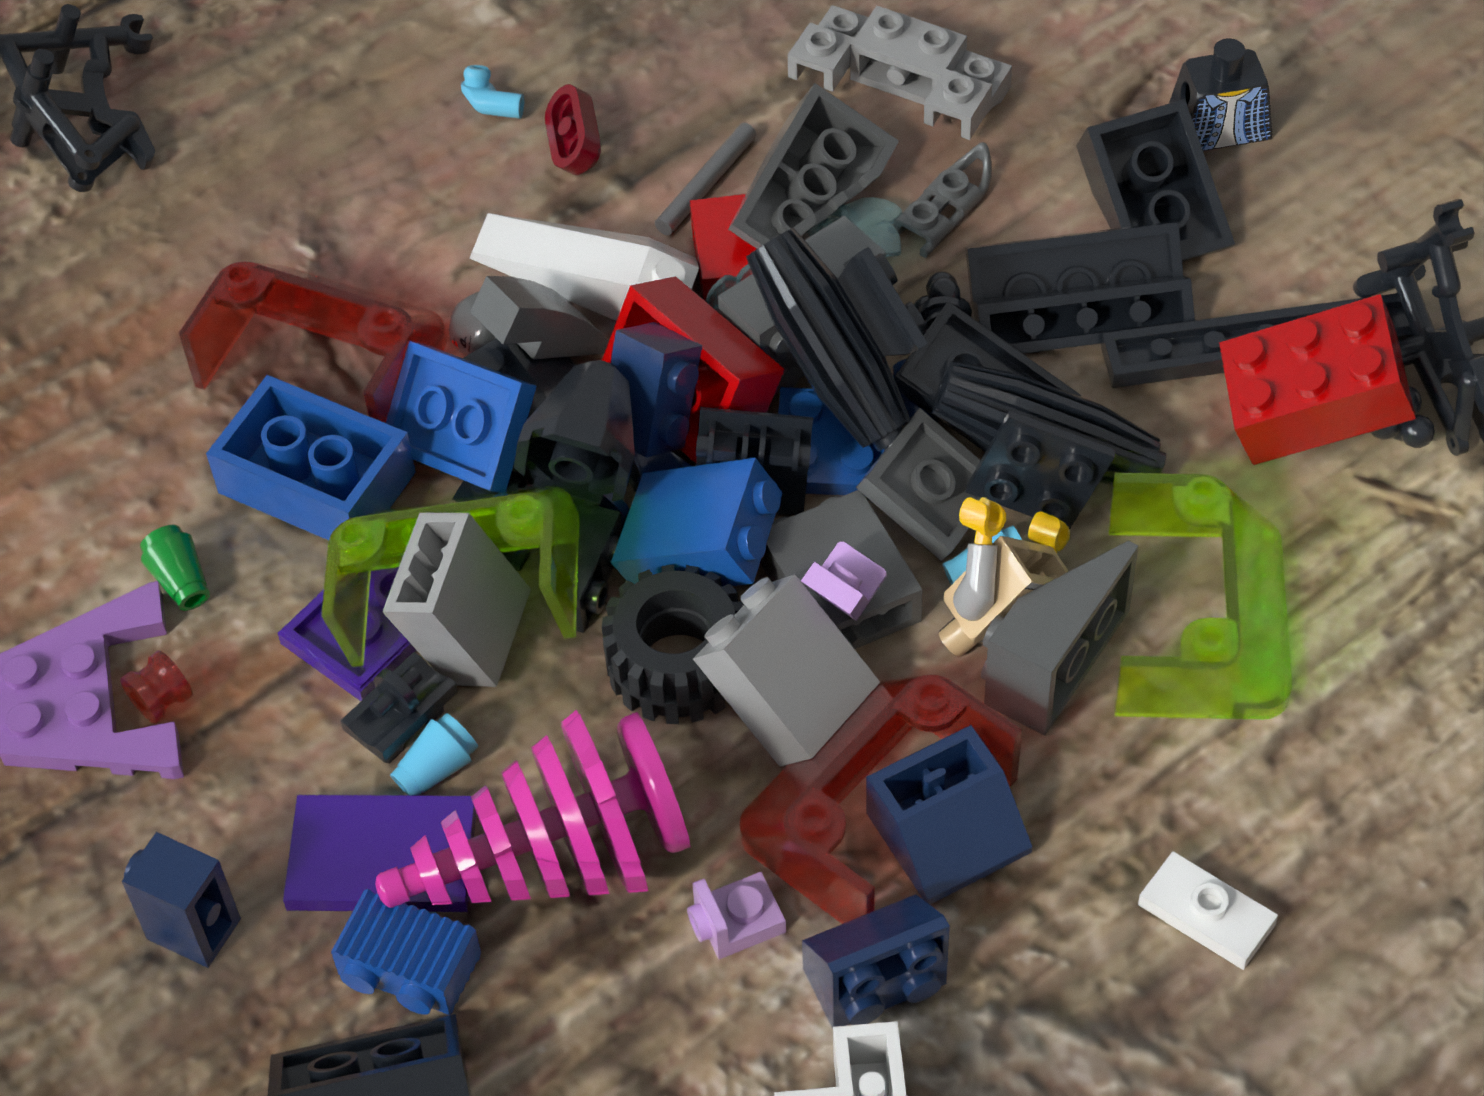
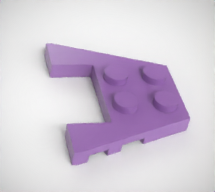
M158 581L147 583L0 653V757L5 766L77 771L79 766L110 768L111 773L117 775L133 776L134 771L139 770L159 772L161 778L166 779L184 778L180 739L175 722L118 733L116 730L108 647L167 635L163 594Z

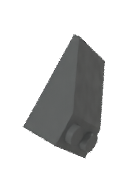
M1127 541L1019 597L1005 617L997 615L993 619L983 639V646L988 648L987 659L981 671V678L986 680L984 705L1044 736L1047 734L1130 611L1138 545Z

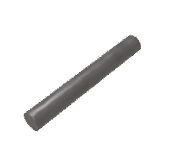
M743 122L735 129L655 220V226L662 234H672L690 213V200L702 199L754 140L757 134L750 124Z

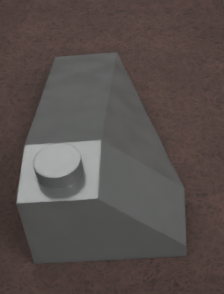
M814 83L782 126L728 230L756 249L793 227L802 237L876 181L899 140Z

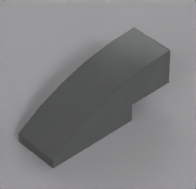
M486 276L470 311L502 344L517 343L533 359L604 354L609 342L603 333L566 298L553 289L531 280L511 276Z

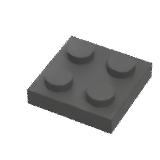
M919 408L910 417V420L905 423L899 435L884 450L856 488L942 561L954 550L969 529V527L961 524L959 513L966 498L972 497L980 500L979 497L966 493V486L981 460Z

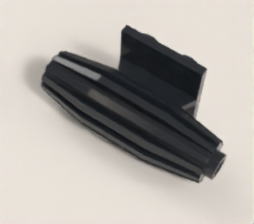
M793 227L747 255L746 259L771 321L817 396L862 448L873 443L879 452L895 440L903 429L901 425L910 420L885 356L898 355L901 358L927 345L928 343L922 335L923 332L927 331L926 323L912 302L909 301L906 304L902 302L893 287L898 282L897 276L883 254L879 253L874 256L868 246L843 264L845 268L837 278Z
M956 361L950 362L939 383L932 413L989 446L966 486V493L979 498L984 497L1003 507L1034 517L1039 511L1045 512L1065 522L1070 530L1098 483L1141 490L1147 482L1156 483L1164 468L1166 453L1160 451V439L1099 403L1018 373Z

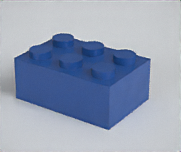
M266 375L206 453L219 494L357 553L416 473L408 432L269 375Z

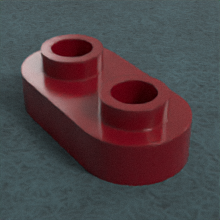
M566 84L560 87L551 97L545 112V125L553 164L572 175H580L597 163L601 154L600 135L591 95L571 84Z

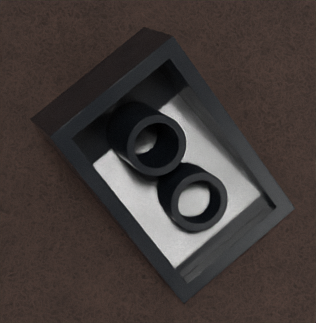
M1185 99L1086 128L1076 147L1092 194L1110 229L1176 221L1179 224L1182 262L1234 247L1235 242Z

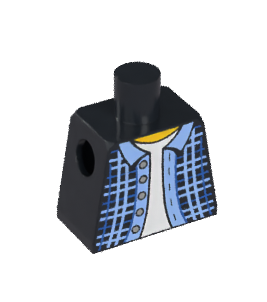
M1226 38L1215 44L1213 55L1190 58L1182 64L1169 103L1185 99L1203 151L1272 140L1269 85L1255 51L1245 49V46L1236 39Z

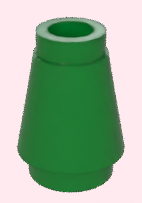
M166 525L152 531L142 540L140 544V549L143 553L141 563L177 603L180 610H193L209 599L210 591L207 588L193 538L189 533L183 532L178 525Z

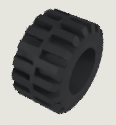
M674 565L662 566V572L652 574L650 569L638 574L639 582L636 584L627 580L619 587L620 598H610L606 606L607 616L602 618L601 627L607 676L610 677L611 688L615 695H622L623 704L631 711L641 707L643 718L655 721L658 715L666 716V724H679V717L690 716L692 723L704 720L703 712L710 709L716 715L725 709V698L693 658L708 643L705 638L706 632L719 620L730 614L735 615L744 606L742 601L738 602L737 591L731 584L721 587V577L710 571L707 575L702 576L699 575V567L686 565L685 571H675ZM673 635H687L703 641L696 648L683 653H663L651 648L660 639Z

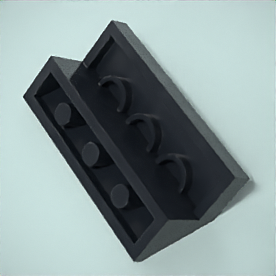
M1176 221L965 247L970 296L975 320L1021 353L1101 344L1102 333L1195 321L1191 278L1183 275L1179 224Z

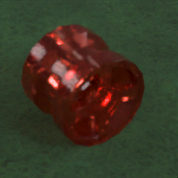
M157 650L148 657L147 666L138 672L129 671L120 677L121 685L129 699L140 713L153 724L158 723L165 717L166 709L173 703H185L193 697L192 688L183 673L160 650Z

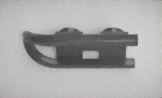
M985 142L979 143L947 170L942 171L923 191V194L916 201L912 202L893 222V225L887 230L888 238L895 241L907 228L926 239V243L920 248V256L927 258L982 200L988 191L992 178V161L987 144ZM976 159H980L983 164L982 178L978 187L968 182V176L963 172ZM950 204L956 207V212L948 219L940 213Z

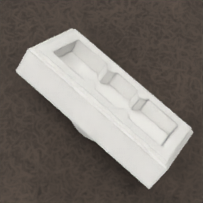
M1173 851L1141 892L1138 902L1140 907L1242 970L1245 969L1276 926L1278 918L1276 913Z

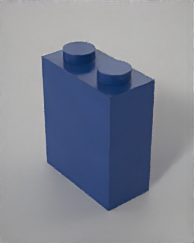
M756 458L643 473L611 563L626 581L628 580L634 584L639 582V573L650 569L652 574L661 573L662 566L674 565L675 571H685L686 565L699 567V575L702 576L707 575L711 571L721 577V587L731 584V586L753 584L761 558L765 554L766 543L776 512L780 507L782 491Z

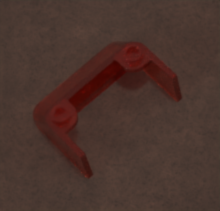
M246 261L230 264L219 272L179 331L196 388L205 390L254 314L366 348L372 353L384 356L363 391L368 416L384 423L387 419L409 341L426 344L442 351L445 350L447 345L444 322L437 313L292 267Z
M922 675L880 681L877 687L812 759L788 764L744 809L739 822L742 846L750 856L841 924L875 911V887L830 855L841 843L846 831L845 814L839 804L913 727L921 731L932 732L943 739L972 725L1003 769L1009 787H1011L1018 780L1022 729L943 676Z

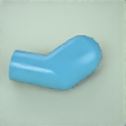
M469 65L465 68L463 75L465 81L461 82V91L477 112L486 115L522 118L525 104L524 94L497 91L493 84L489 83L491 72L486 66Z

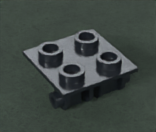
M700 407L696 466L756 458L782 491L780 507L776 513L788 515L802 513L805 506L813 417Z

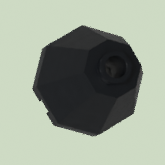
M597 360L575 365L524 423L517 442L514 468L523 476L527 468L536 475L533 485L543 494L587 507L599 505L603 495L613 493L612 501L624 499L635 457L629 381L614 365L605 361Z

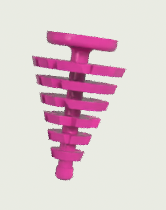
M576 709L561 722V727L584 794L574 797L551 741H549L548 736L545 735L531 749L551 807L538 811L524 774L520 769L518 761L515 760L501 774L518 820L506 825L502 824L490 792L485 785L471 796L484 833L467 839L456 810L441 821L450 847L432 853L426 835H424L410 847L415 863L400 869L396 866L377 875L375 882L380 900L387 907L393 908L410 901V897L427 891L432 905L452 904L445 885L462 878L472 903L492 902L480 871L496 864L510 899H531L515 858L531 851L550 898L570 897L551 842L564 838L587 893L589 895L609 894L599 859L587 828L596 824L628 893L648 891L646 878L640 865L641 862L623 815L635 810H644L659 842L667 852L676 853L691 847L669 778L653 740L638 712L625 716L617 725L619 742L629 769L627 774L615 780H609L594 742L581 715Z

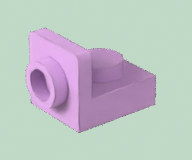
M839 542L822 566L816 562L812 564L801 582L808 589L857 621L887 577V572L847 543Z
M762 872L710 891L704 878L692 883L694 905L687 907L690 923L700 942L710 940L718 959L786 933V920Z

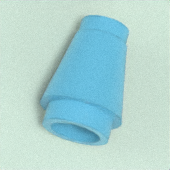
M445 713L438 721L431 719L390 776L408 796H419L422 792H426L472 762L469 755L478 748V744L456 719Z

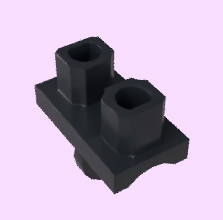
M413 652L393 672L383 669L374 677L373 682L376 688L340 720L343 731L357 740L384 763H391L404 750L403 744L424 724H428L431 719L436 720L444 712L443 706L458 693L457 684L451 678L435 671L420 655Z

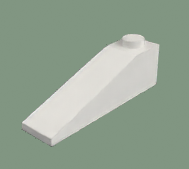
M490 213L485 218L470 255V259L512 277L535 281L553 289L568 301L615 321L618 319L630 285L676 276L692 290L699 269L696 257L649 237Z

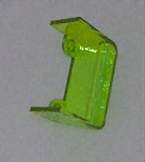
M1115 473L1108 535L1221 537L1226 618H1201L1186 626L1181 635L1180 657L1121 656L1114 716L1266 720L1283 713L1289 704L1291 696L1292 670L1282 538L1278 528L1216 477L1205 474Z
M547 486L381 510L344 521L332 532L329 538L322 618L352 667L364 666L371 571L400 566L419 513H469L501 553L540 547L539 588L564 639L576 637L579 514L570 494L562 488Z

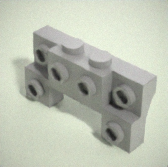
M832 5L819 25L808 24L787 55L789 78L797 80L804 69L809 67L824 73V89L833 92L850 67V80L924 105V123L934 126L941 113L960 119L961 137L968 140L972 138L987 113L995 105L1002 102L1011 88L1012 65L967 51L966 35L877 5L869 17Z

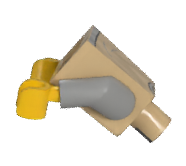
M972 497L964 500L959 513L960 522L962 525L975 530L976 534L974 543H968L966 571L944 592L943 596L944 602L954 615V618L939 630V637L951 653L962 657L977 643L983 644L986 631L997 615L1005 617L1019 597L1069 572L1057 555V551H1061L1070 538V531L1065 522L1060 521L1055 516L1039 511L1031 520L1028 530V538L1036 543L1005 536L998 537L992 543V537L997 535L1004 527L1006 512L1001 505L984 497L980 498V500Z

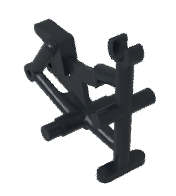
M66 4L61 7L55 30L0 34V56L16 88L13 95L16 110L12 120L13 130L10 137L12 144L21 148L27 147L30 144L33 133L37 132L69 174V186L78 192H88L92 189L95 179L126 152L134 159L141 170L150 169L155 148L139 115L133 111L111 109L105 95L103 79L109 77L112 72L109 46L123 45L129 53L145 54L149 52L153 37L151 34H139L144 19L142 15L138 14L124 16L119 26L77 28L81 12L78 7ZM89 48L90 60L85 63L81 75L82 93L48 89L52 75L64 72L70 49ZM34 52L32 62L27 66L22 53ZM66 115L89 117L87 123L92 133L100 137L91 144H87Z
M1455 199L1437 205L1433 211L1435 225L1416 241L1378 252L1377 261L1381 270L1364 274L1353 284L1355 294L1361 298H1368L1396 289L1413 336L1399 340L1404 367L1411 364L1414 365L1446 431L1447 446L1455 456L1469 451L1472 419L1484 443V354H1473L1470 347L1473 345V342L1484 339V317L1468 322L1462 320L1456 297L1461 289V282L1453 252L1467 248L1468 241L1473 239L1475 234L1473 227L1463 229L1460 224L1459 210L1464 206L1462 199ZM1431 259L1437 285L1432 289V294L1434 297L1439 298L1445 326L1436 329L1417 283L1425 276L1426 269L1424 263ZM1442 383H1452L1458 388L1455 413L1441 386Z

